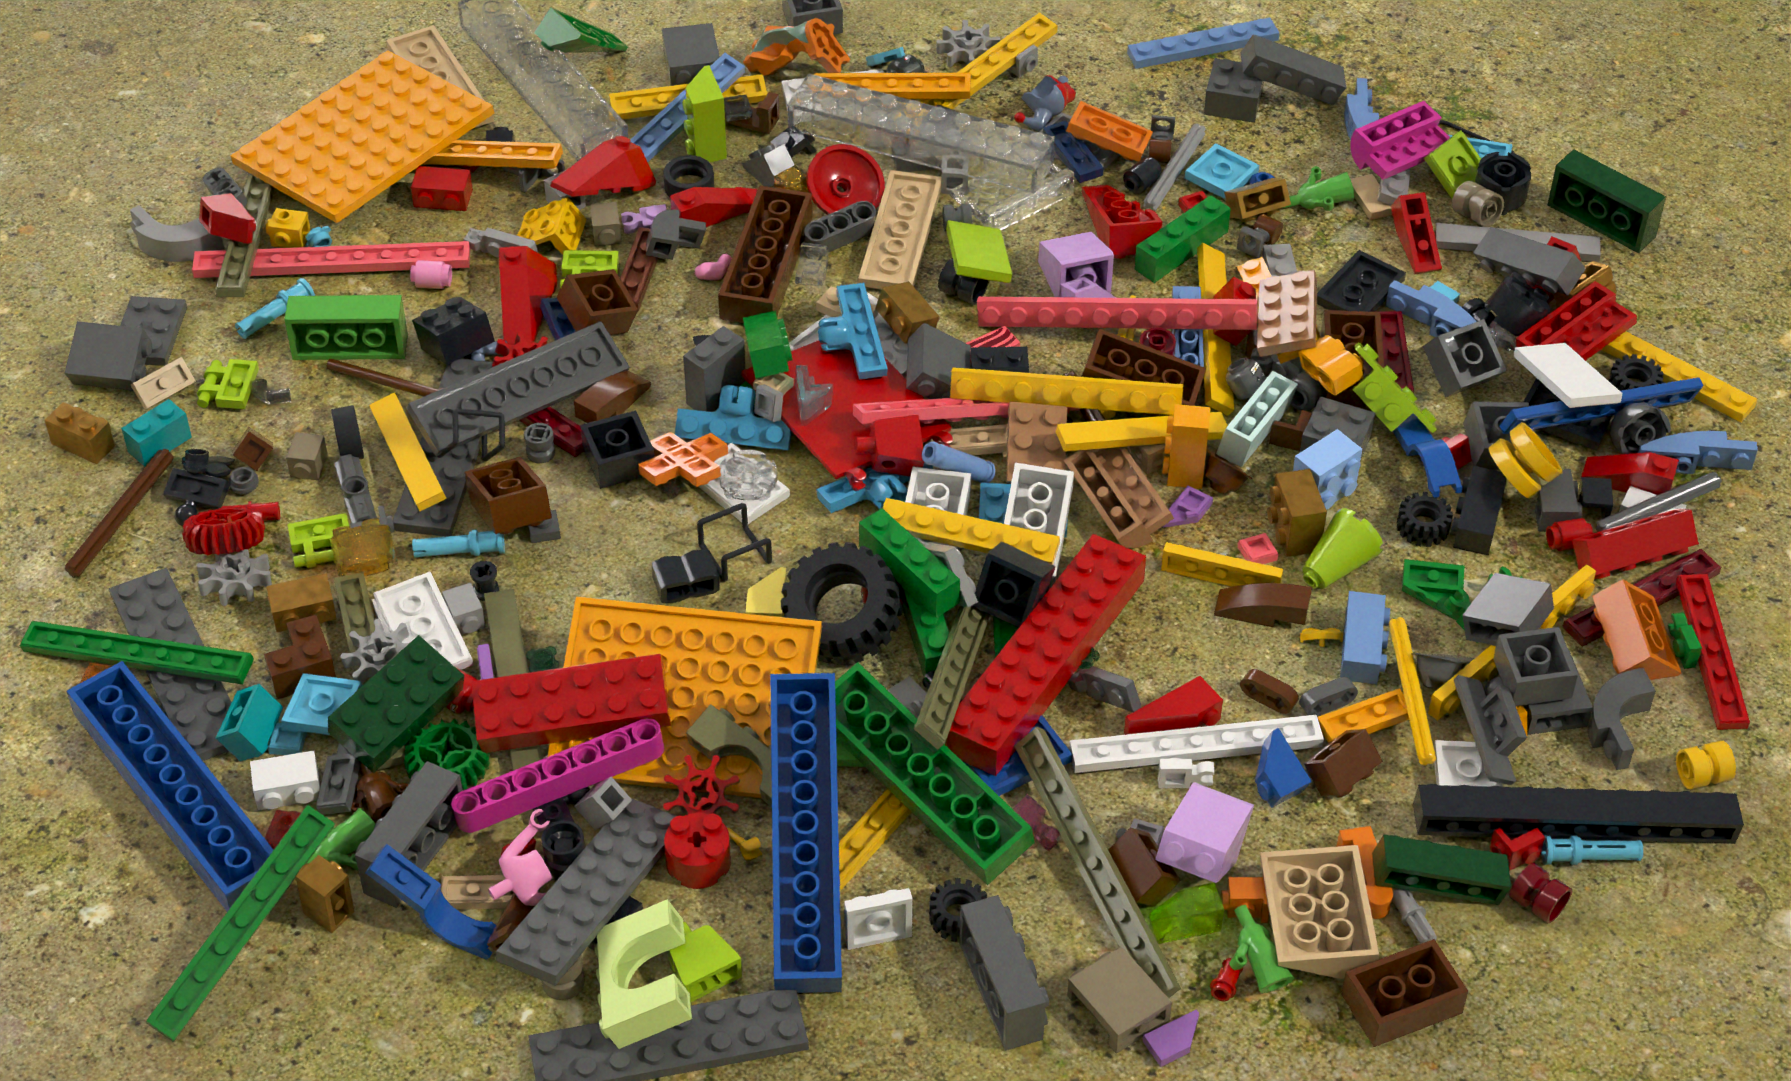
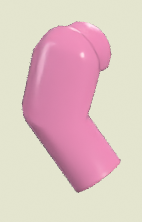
M722 254L717 262H705L695 268L696 277L700 280L709 281L722 279L728 270L732 257Z

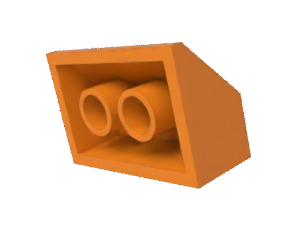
M1624 579L1592 596L1596 606L1594 613L1598 621L1602 623L1605 632L1603 639L1611 649L1614 657L1612 664L1618 674L1639 668H1644L1650 680L1675 677L1682 674L1654 596Z

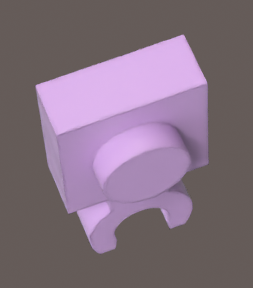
M666 204L639 208V213L637 214L633 212L622 213L621 219L624 233H634L639 227L651 229L656 215L667 210Z

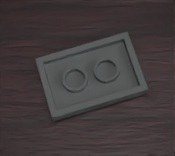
M130 297L120 326L143 328L151 339L152 351L150 356H147L145 365L165 366L168 364L187 310L186 300Z

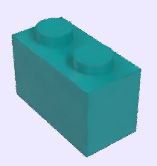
M170 399L121 428L128 453L144 467L159 450L167 449L170 452L192 438L186 413Z
M260 684L239 690L234 696L216 739L240 762L253 757H259L267 750L268 741L276 723H279L278 719L284 707Z

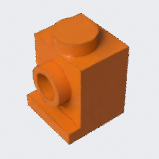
M1228 877L1227 890H1221V910H1227L1228 918H1238L1234 910L1239 906L1246 905L1252 918H1260L1261 923H1268L1269 909L1263 877Z

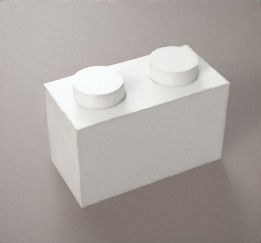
M314 751L250 761L253 793L258 811L299 803L306 804L318 800L320 779Z

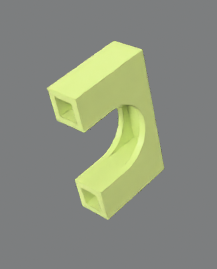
M668 899L605 925L597 935L595 953L598 957L599 968L596 969V976L600 983V994H598L597 998L602 1012L599 1026L604 1037L610 1038L618 1049L692 1019L690 993L675 974L640 988L628 989L631 977L644 962L656 955L685 944L683 918Z

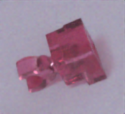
M1027 794L1013 810L1032 827L1033 834L1046 850L1050 851L1058 843L1056 839L1060 836V833L1054 827L1042 824L1046 810Z

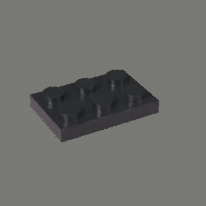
M1358 250L1317 293V304L1328 310L1374 312L1387 300L1390 284L1394 280L1403 283L1406 272Z
M1536 378L1523 402H1528L1529 406L1561 400ZM1615 415L1538 428V430L1597 451Z

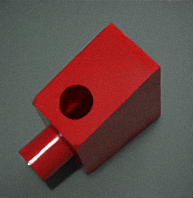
M919 415L875 420L869 437H855V454H871L872 468L877 472L911 477L913 467L923 468L924 465Z

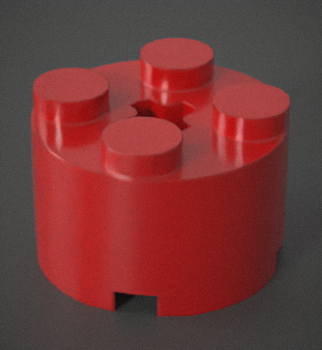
M693 813L685 816H676L670 821V826L664 837L666 867L669 875L681 881V885L691 889L708 888L718 883V879L724 873L726 875L731 866L729 832L721 817L717 814Z

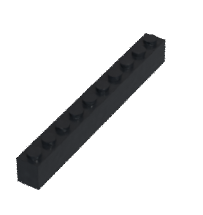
M1427 784L1418 785L1413 801L1417 835L1492 837L1493 831L1501 828L1509 838H1517L1538 828L1544 836H1550L1551 839H1569L1570 836H1578L1581 840H1641L1651 842L1736 844L1744 826L1736 793Z

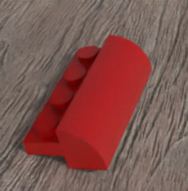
M1594 281L1516 338V347L1566 343L1586 361L1637 323V315L1618 304L1614 292Z

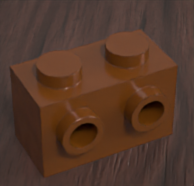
M1355 729L1344 731L1306 761L1304 765L1321 796L1340 798L1349 794L1353 790L1352 786L1355 783L1370 777L1374 773L1373 769L1383 761L1367 730Z
M1130 827L1108 851L1135 902L1155 907L1181 880L1172 866L1155 860L1159 847L1150 833Z

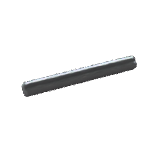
M1716 472L1708 473L1597 521L1596 530L1599 532L1662 513L1720 488L1722 479Z

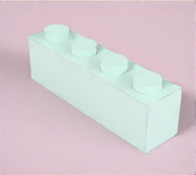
M1272 371L1226 427L1216 454L1242 467L1270 433L1273 421H1279L1288 410L1298 383Z

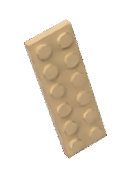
M434 25L386 40L387 48L390 52L484 100ZM490 116L476 127L494 122V116Z
M890 170L858 277V283H864L865 287L876 289L908 281L915 286L941 192L942 177Z

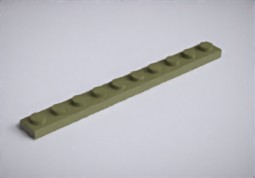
M1036 727L1014 746L1119 948L1123 947L1162 992L1170 998L1181 987L1045 730Z

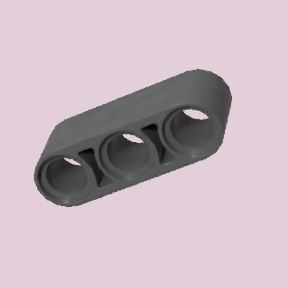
M859 201L810 222L804 230V251L810 256L818 257L868 236L872 233L875 223V206L868 201Z

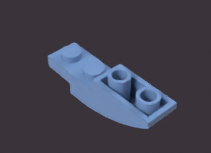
M1357 78L1354 95L1347 94L1344 120L1350 140L1355 129L1379 120V113H1373V106H1368L1371 105L1372 89L1367 87V78Z
M1394 280L1389 286L1386 307L1395 311H1402V314L1431 326L1429 335L1433 337L1476 322L1457 303L1426 285H1423L1418 291Z
M1173 286L1172 298L1201 299V287ZM1172 329V334L1176 338L1174 356L1204 367L1203 329Z
M1694 431L1665 436L1640 446L1639 453L1652 452L1678 459L1679 462L1675 473L1694 474L1696 466L1752 470L1758 448L1757 442L1727 440L1726 431Z

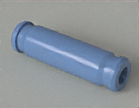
M934 441L927 443L923 448L922 459L928 465L945 471L971 473V480L979 481L980 483H989L995 476V466L990 461H985L979 457Z

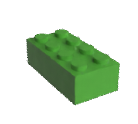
M402 295L288 296L284 320L292 360H329L331 358L335 360L405 359L408 332Z

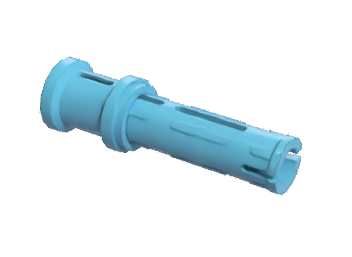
M300 278L296 281L297 284L288 290L279 291L276 299L240 322L235 323V328H240L237 330L239 335L246 339L260 328L286 313L288 296H315L310 284L304 278Z
M475 529L469 531L468 535L412 540L413 551H415L413 553L414 558L469 552L474 556H479L480 553L495 551L505 554L504 534H495L493 531L478 532Z
M1545 836L1541 858L1545 865H1550L1552 862H1570L1572 865H1577L1582 860L1641 861L1643 858V844L1641 840L1587 841L1581 840L1578 836H1570L1569 839H1551L1550 836Z

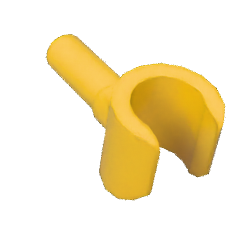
M727 827L730 839L739 846L745 860H751L762 855L759 849L761 843L757 837L745 840L731 828Z

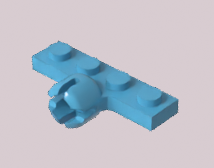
M857 283L837 286L836 294L842 316L823 318L819 321L818 337L820 343H824L821 344L822 350L826 352L850 350L859 379L887 376L888 368L865 284Z
M726 385L721 388L719 408L715 412L678 408L675 435L679 438L697 439L712 433L725 443L790 450L792 431L782 420L772 422L766 418H758L754 415L755 392L753 389L740 386L738 391L737 386Z
M924 463L923 468L933 469V466ZM871 466L863 470L866 473V479L862 480L866 485L865 488L855 491L847 477L816 489L817 498L831 513L866 499L872 501L880 510L883 508L886 498L906 501L908 488L903 483L910 481V476L877 472Z

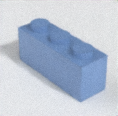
M1349 591L1345 612L1340 677H1348L1353 682L1377 684L1379 672L1385 673L1387 655L1382 654V649H1387L1389 631H1383V626L1389 625L1390 608H1385L1386 595Z

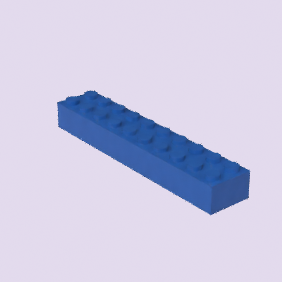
M123 661L67 690L66 692L75 717L228 912L273 852V848Z
M835 673L770 674L774 990H796L797 993L842 992Z

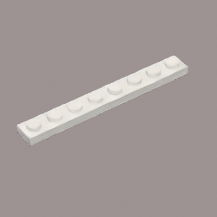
M1317 715L1070 740L1069 750L1073 754L1074 773L1156 765L1159 764L1160 759L1180 758L1192 759L1194 761L1260 754L1264 740L1276 728H1279L1292 750L1322 747L1324 739Z

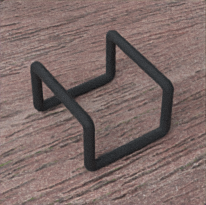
M455 409L452 413L453 441L437 457L442 458L458 445V414L499 418V445L488 453L487 434L481 436L482 460L488 461L505 447V417L503 413Z
M745 503L737 504L704 517L697 522L699 547L701 550H708L704 543L703 524L741 510L742 528L752 544L723 555L721 567L712 556L719 577L724 582L728 580V559L757 549L767 564L772 562L771 540L765 538L758 541L748 527L747 505Z

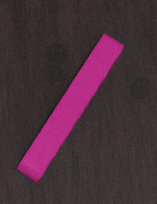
M642 719L461 791L453 797L451 802L457 826L464 832H476L609 777L653 761L664 752L660 725L653 719Z

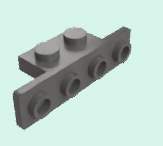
M1458 675L1454 679V683L1485 773L1492 782L1513 785L1516 782V778L1508 756L1527 739L1510 689L1509 687L1498 685L1486 697L1480 680Z

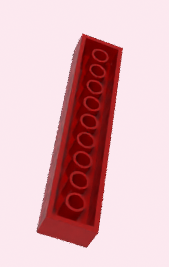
M1092 534L959 703L945 745L959 759L991 775L997 776L1016 751L1014 745L1029 734L1040 716L1044 714L1142 585L1145 577L1146 555Z

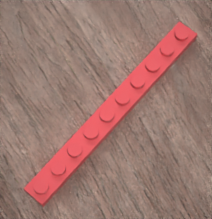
M468 241L257 249L250 276L411 270L412 265L416 266L417 260L443 261L454 269L469 268L470 244ZM226 250L195 251L192 267L194 278L219 277Z
M981 296L977 299L978 323L982 327L1141 329L1157 327L1164 329L1257 330L1258 328L1257 299Z

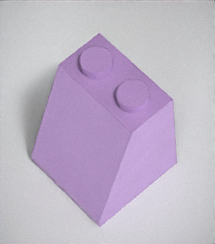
M1092 232L1039 242L1038 263L1054 297H1061L1060 284L1081 277H1086L1111 294L1114 254Z
M1195 782L1192 783L1164 830L1155 860L1217 883L1236 864L1254 805Z

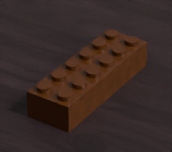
M759 185L718 294L719 319L744 323L743 318L775 310L778 316L804 243L805 227L812 220V193Z

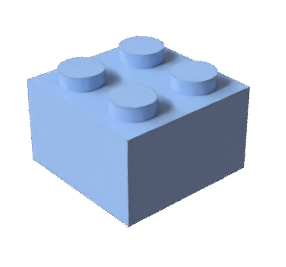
M1337 429L1297 454L1294 460L1293 471L1311 470L1327 510L1336 501L1344 496L1351 495L1355 491L1358 472L1361 466L1362 448Z

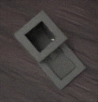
M675 209L660 212L654 218L647 238L646 255L673 260L678 245L700 249L706 231V223L679 218V210Z

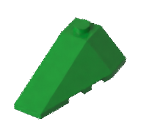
M550 7L534 32L542 40L540 44L552 52L555 49L564 53L626 51L628 48L613 33Z

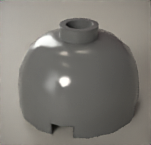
M1644 402L1630 403L1622 407L1615 414L1611 421L1610 435L1612 444L1621 454L1639 453L1640 446L1665 437L1666 432L1670 434L1671 427L1669 418L1657 407Z

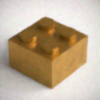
M1304 469L1275 474L1274 486L1270 487L1271 506L1267 508L1269 523L1274 524L1276 529L1275 537L1278 546L1282 545L1286 557L1312 553L1324 533L1327 511L1311 470Z

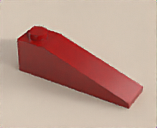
M616 136L613 139L602 142L551 181L550 187L574 197L597 195L599 189L620 193L622 187H630L632 191H641L655 186L656 179L641 147L632 143L627 137Z
M1109 185L1085 186L1081 189L1098 238L1112 250L1114 258L1121 259L1125 258L1126 255L1136 254V246L1162 228L1163 222L1155 211L1140 209L1139 202L1126 201L1125 194Z
M528 246L500 247L499 270L503 340L507 341L508 344L515 345L516 334L518 331H522L524 339L532 343L535 341L542 324L541 300L542 298H551L552 293H555L557 289L556 264Z

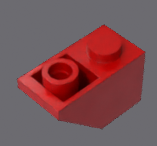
M232 193L201 197L199 222L211 235L246 244L252 243L253 232L256 230L255 219Z

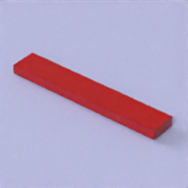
M1708 574L1678 575L1676 584L1687 623L1692 625L1702 647L1698 663L1717 730L1748 729L1750 724L1749 716Z

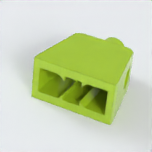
M683 922L685 944L670 949L667 953L672 973L675 974L690 993L691 1003L741 978L742 965L739 954L711 926L704 925L692 931L688 924Z

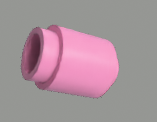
M417 260L416 266H411V282H415L416 288L444 289V286L450 287L452 283V266L445 264L443 261Z

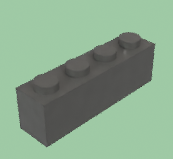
M1253 34L1240 52L1244 74L1322 102L1334 105L1346 89L1343 66Z
M1493 227L1489 228L1473 252L1480 261L1479 266L1489 273L1495 271L1501 273L1504 277L1511 276L1513 272H1516L1524 277L1527 284L1531 287L1535 285L1540 286L1551 294L1558 292L1568 296L1586 269L1572 252Z

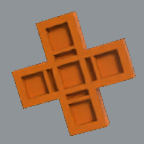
M669 432L650 440L654 448L655 457L638 464L639 473L655 486L667 483L670 479L679 475L696 487L705 485L709 481L721 476L720 466L714 461L728 454V445L712 433L686 443L674 433Z

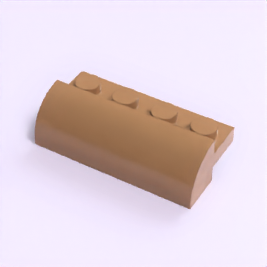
M1125 447L1079 450L1064 460L1070 471L1074 472V477L1122 546L1137 548L1152 542L1153 539L1150 534L1174 519L1172 513Z

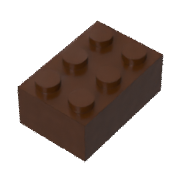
M521 457L464 472L470 503L495 534H508L513 532L515 528L526 525L537 526L542 524L544 520L552 518L546 485Z
M1432 939L1347 971L1341 995L1373 1047L1462 1014L1468 989L1436 940Z

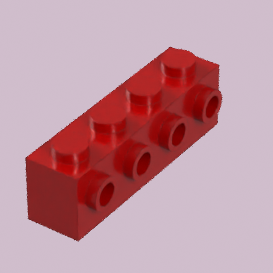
M1678 508L1572 539L1578 569H1582L1587 564L1596 570L1594 579L1610 576V571L1615 569L1619 571L1634 569L1638 562L1654 563L1663 559L1662 555L1668 553L1671 555L1684 554L1689 551L1688 547L1699 544L1692 510Z

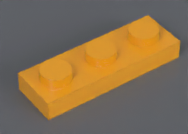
M1400 688L1317 717L1321 732L1328 743L1332 742L1346 730L1366 729L1368 734L1409 720L1405 697Z

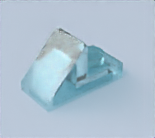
M796 365L794 387L800 425L807 426L832 405L833 384H815L814 376L809 377L807 365Z

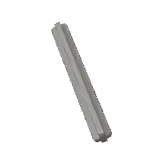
M1196 123L1191 127L1160 177L1145 197L1143 205L1145 209L1157 210L1205 136V126H1200Z

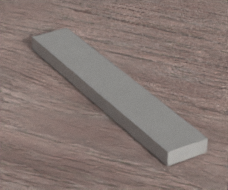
M1436 223L1435 239L1437 248L1475 251L1490 227ZM1497 228L1543 244H1547L1551 236L1575 245L1582 261L1599 262L1600 237Z

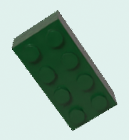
M1573 149L1555 167L1547 206L1640 253L1657 236L1666 196Z
M418 635L328 716V733L372 773H375L410 740L411 736H415L420 728L427 725L459 695L464 686V674Z

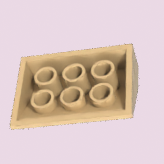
M1358 845L1260 852L1278 966L1344 979L1347 971L1379 960V950Z

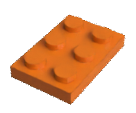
M1080 101L1066 129V132L1071 133L1077 139L1088 140L1103 150H1111L1120 154L1126 160H1135L1137 162L1140 161L1153 133L1151 130L1083 101Z

